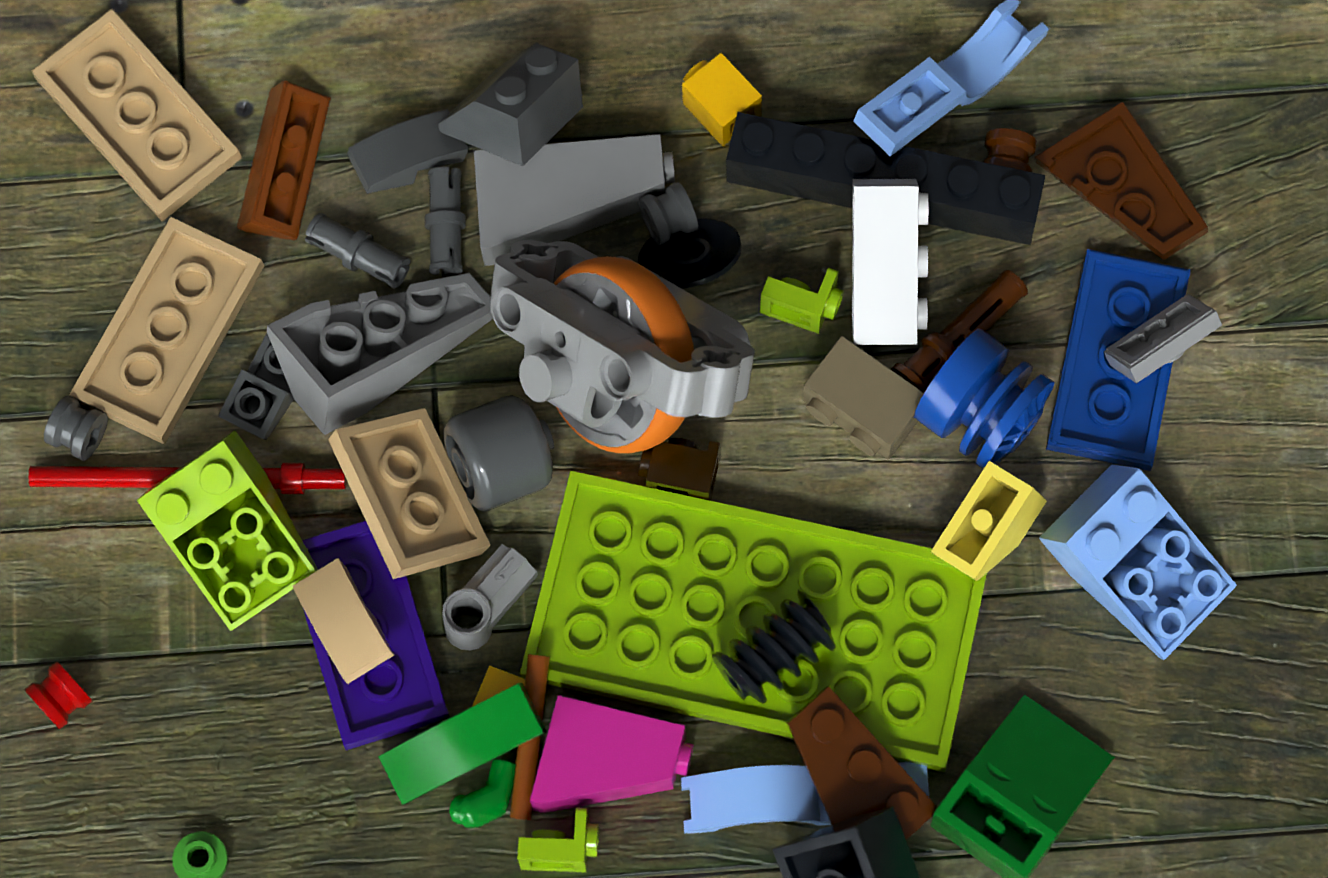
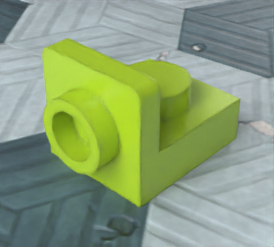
M828 267L818 294L812 292L808 285L799 280L786 277L780 281L768 276L761 293L760 313L819 334L825 317L831 320L835 319L844 295V290L837 288L838 271Z
M576 808L574 839H565V833L557 830H535L532 832V838L519 837L518 862L521 870L587 872V857H597L599 824L589 823L587 808Z

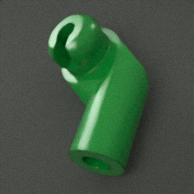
M494 759L491 764L486 787L469 793L466 796L460 794L451 801L449 806L451 819L456 824H462L466 828H479L502 817L509 806L516 765Z

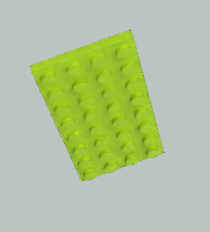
M570 470L520 676L524 679L526 677L528 654L549 656L548 685L792 739L793 737L787 722L826 686H829L897 762H911L927 766L928 769L945 772L987 573L976 581L931 553L933 548ZM799 589L813 602L827 621L836 649L831 651L818 642L814 645L819 659L818 663L813 664L803 656L797 658L802 673L801 676L797 678L783 669L780 671V675L785 687L780 691L766 682L762 686L767 702L762 704L750 695L743 700L724 679L715 665L712 655L716 652H721L732 659L729 642L733 639H739L749 645L746 636L747 628L753 625L766 632L763 622L764 615L768 612H773L783 618L780 608L781 602L785 599H790L800 605L797 595Z

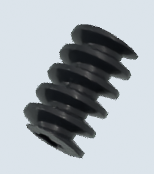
M799 589L797 595L800 605L790 599H785L781 602L780 608L783 618L773 612H768L764 615L763 622L766 632L753 625L747 628L746 636L749 645L739 639H733L729 642L732 659L721 652H716L712 655V659L724 679L743 700L750 695L762 704L767 702L762 686L766 682L780 691L785 687L780 675V671L783 669L797 678L801 676L802 673L797 658L803 656L813 664L818 663L819 659L814 647L818 642L831 651L836 649L827 621L813 602Z

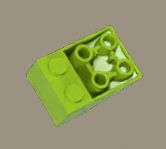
M235 430L155 484L137 499L139 505L230 631L293 590V585L318 570L268 476Z

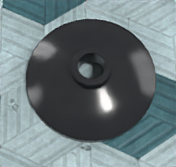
M699 218L697 219L698 230L688 234L681 231L671 236L669 242L660 246L650 237L640 250L638 263L681 289L690 288L711 282L729 271L740 257L742 244L738 232L728 223L715 219Z

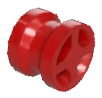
M58 661L49 667L48 676L43 681L31 683L24 689L59 730L68 723L69 715L76 708H86L93 701Z

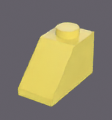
M988 461L934 545L931 553L978 581L1019 546L1047 500L1032 486Z

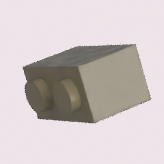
M841 336L805 382L803 401L807 403L806 409L818 421L827 426L836 423L850 433V441L862 452L870 456H875L878 453L889 461L918 423V420L914 418V413L924 393Z

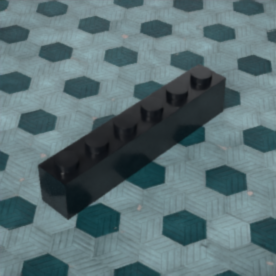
M737 112L726 158V181L728 183L852 208L853 179H916L919 193H928V224L1031 245L1046 176L903 146L893 155L889 156L872 139Z

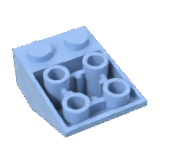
M1111 464L1039 537L1040 541L1068 574L1162 660H1165L1237 586L1140 468Z

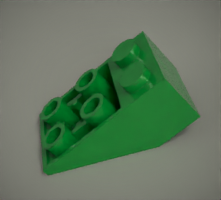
M1024 694L934 812L930 826L1001 877L1030 878L1115 757Z

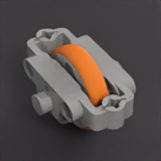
M537 240L517 241L512 244L510 253L500 255L495 259L490 296L491 313L494 322L501 331L525 345L524 359L521 361L519 368L522 388L533 401H548L556 406L558 412L572 430L590 444L614 453L645 451L668 439L679 428L685 417L696 414L714 418L725 417L732 413L735 402L747 397L755 350L750 345L749 337L744 327L737 320L624 256L598 257L579 245L566 241L550 243Z

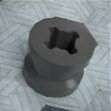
M679 182L667 186L665 193L657 197L648 194L639 198V207L643 220L652 239L658 246L669 242L671 236L681 231L688 234L698 230L694 208L686 191Z
M65 396L58 402L48 419L44 431V441L55 448L63 445L71 450V454L74 457L85 461L92 456L99 446L107 427L108 415L98 409L88 411L81 407L77 399Z

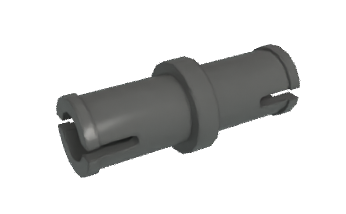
M436 167L428 171L430 213L425 215V228L430 230L429 272L433 275L440 274V269H442V276H453L463 272L461 262V230L466 227V215L461 213L460 178L462 177V172L458 168H452L450 175L449 167Z
M318 213L306 230V243L314 245L341 259L342 265L351 271L360 269L387 283L392 288L400 286L407 276L410 268L408 265L411 263V260L374 242L372 234L364 230L355 232L328 218L323 213Z

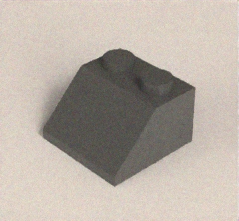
M533 44L493 71L438 124L439 132L524 166L583 108L579 61L574 57L541 44Z

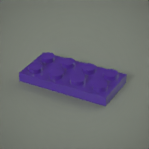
M359 522L302 540L318 570L337 558L346 566L366 607L375 616L394 654L391 658L347 684L305 613L345 750L347 751L450 718L407 576L397 579L392 578L367 522Z

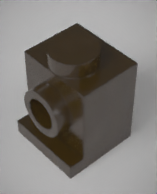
M669 438L668 443L662 442L642 452L638 476L646 478V487L711 501L721 459L720 443L710 441L706 451L699 449V444L691 440Z

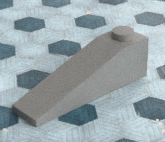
M470 273L410 284L407 291L378 297L376 291L361 293L359 294L358 301L332 306H330L329 300L310 303L267 325V334L294 400L319 430L326 435L368 413L491 321L493 317L489 294Z

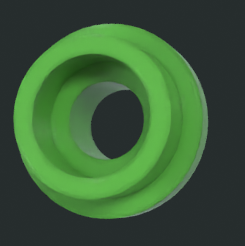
M194 832L182 838L175 847L172 860L173 867L179 878H221L228 866V852L223 842L217 836L208 832ZM199 849L207 850L209 853L208 862L199 868L191 866V855Z

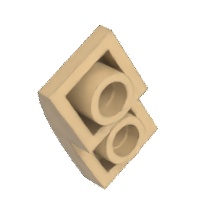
M339 558L292 586L318 637L347 684L394 656L375 616L366 607L348 569Z

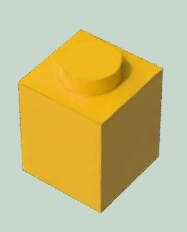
M722 53L710 62H707V60L698 62L685 75L684 82L682 83L683 105L722 147L731 141L737 112L762 116V95Z

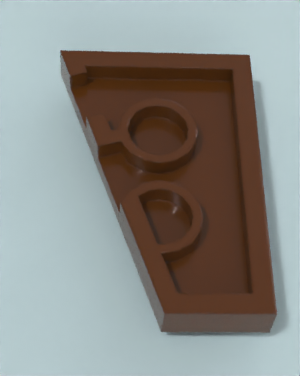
M1123 102L1035 156L1036 164L1163 260L1208 233V226Z
M826 686L787 722L831 825L855 816L893 806L907 840L937 810L938 807L829 686Z

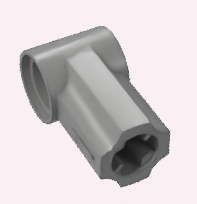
M501 544L463 589L455 591L448 596L443 605L442 615L446 637L453 646L461 650L471 651L487 643L492 634V628L538 577L537 571L529 564L525 557L515 549ZM464 611H474L482 617L478 625L469 629L461 628L453 621L458 614Z

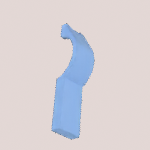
M1005 0L993 10L986 22L959 50L938 63L931 57H928L858 109L853 122L891 156L959 104L961 106L972 104L986 95L1047 35L1049 28L1041 22L1031 31H1028L1011 15L1017 9L1020 1Z
M911 762L898 763L929 797L927 766ZM753 766L681 777L682 791L690 790L691 820L683 821L684 834L715 832L719 829L735 825L762 822H804L815 825H831L805 766Z

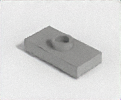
M1188 294L1106 348L1104 353L1111 367L1135 383H1138L1163 365L1179 359L1185 350L1221 327L1222 323L1216 310Z

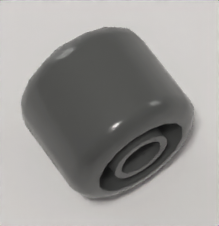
M513 395L499 398L451 417L444 426V444L447 456L457 473L469 502L478 510L489 511L541 491L550 483L553 473L551 450L554 449L553 437L546 422L543 419L539 420L532 408L523 399Z

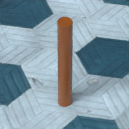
M528 654L525 688L543 721L550 657ZM541 735L517 748L510 818L531 820L533 808L530 798L537 774Z

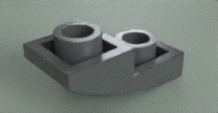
M448 109L396 124L349 147L347 155L367 194L414 184L417 172L421 170L464 162L468 152L466 143L439 132L438 124L450 113Z
M267 333L248 371L241 370L218 415L263 440H267L294 400Z

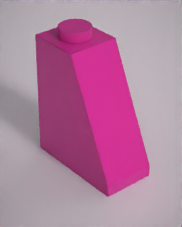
M558 695L530 798L533 811L548 813L672 790L677 774L687 776L694 744L685 742L686 728L684 725Z

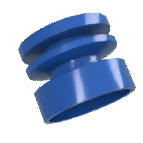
M978 328L959 345L934 377L920 399L914 413V418L941 438H946L962 424L965 425L967 430L962 437L959 452L965 456L970 455L985 440L986 442L976 460V464L984 469L988 461L998 465L1004 457L1013 453L1022 444L1040 419L1045 402L1055 382L1046 375L1040 374L1024 390L1023 388L1032 373L1033 366L1023 361L1006 376L1002 374L1001 371L1006 363L1009 348L983 329Z

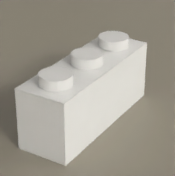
M853 179L852 339L854 345L917 344V330L927 329V298H918V277H928V246H918V225H928L929 203L928 193H919L916 179Z

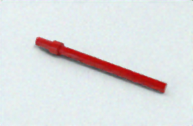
M282 463L281 468H262L274 489H281L282 494L304 495L305 489H347V479L341 468H306L305 463ZM30 466L28 478L30 487L151 488L180 467Z

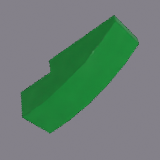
M518 683L378 757L402 805L546 733L547 730L524 684Z

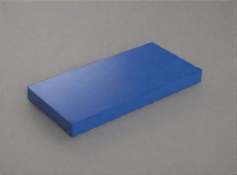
M1087 249L1046 450L1151 471L1173 362L1163 365L1138 383H1135L1110 366L1104 351L1184 297L1189 281V269Z

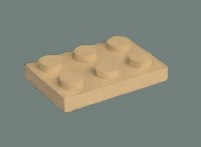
M426 408L336 429L330 436L328 441L393 579L483 555L491 546Z

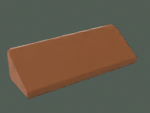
M286 80L270 90L237 229L247 233L293 241L298 238L330 97Z

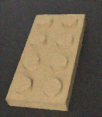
M110 9L32 70L36 80L162 222L242 159L237 147L113 9Z
M170 217L69 395L77 399L82 406L91 410L98 409L106 413L109 419L165 445L264 268L262 259Z

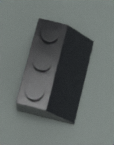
M893 806L846 819L772 849L783 878H920Z

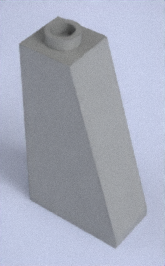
M661 135L545 144L524 166L485 150H474L480 248L484 266L494 265L495 259L498 256L510 253L512 244L517 241L537 240L545 243L561 241L639 212V198L651 194L657 197L664 194L665 184L675 183L673 154L672 152H662Z

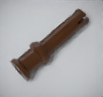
M1004 270L940 333H928L921 340L922 347L904 364L896 363L890 370L925 393L934 377L959 345L978 328L986 332L992 328L1008 310L1028 294L1026 285L1015 273L1010 270Z

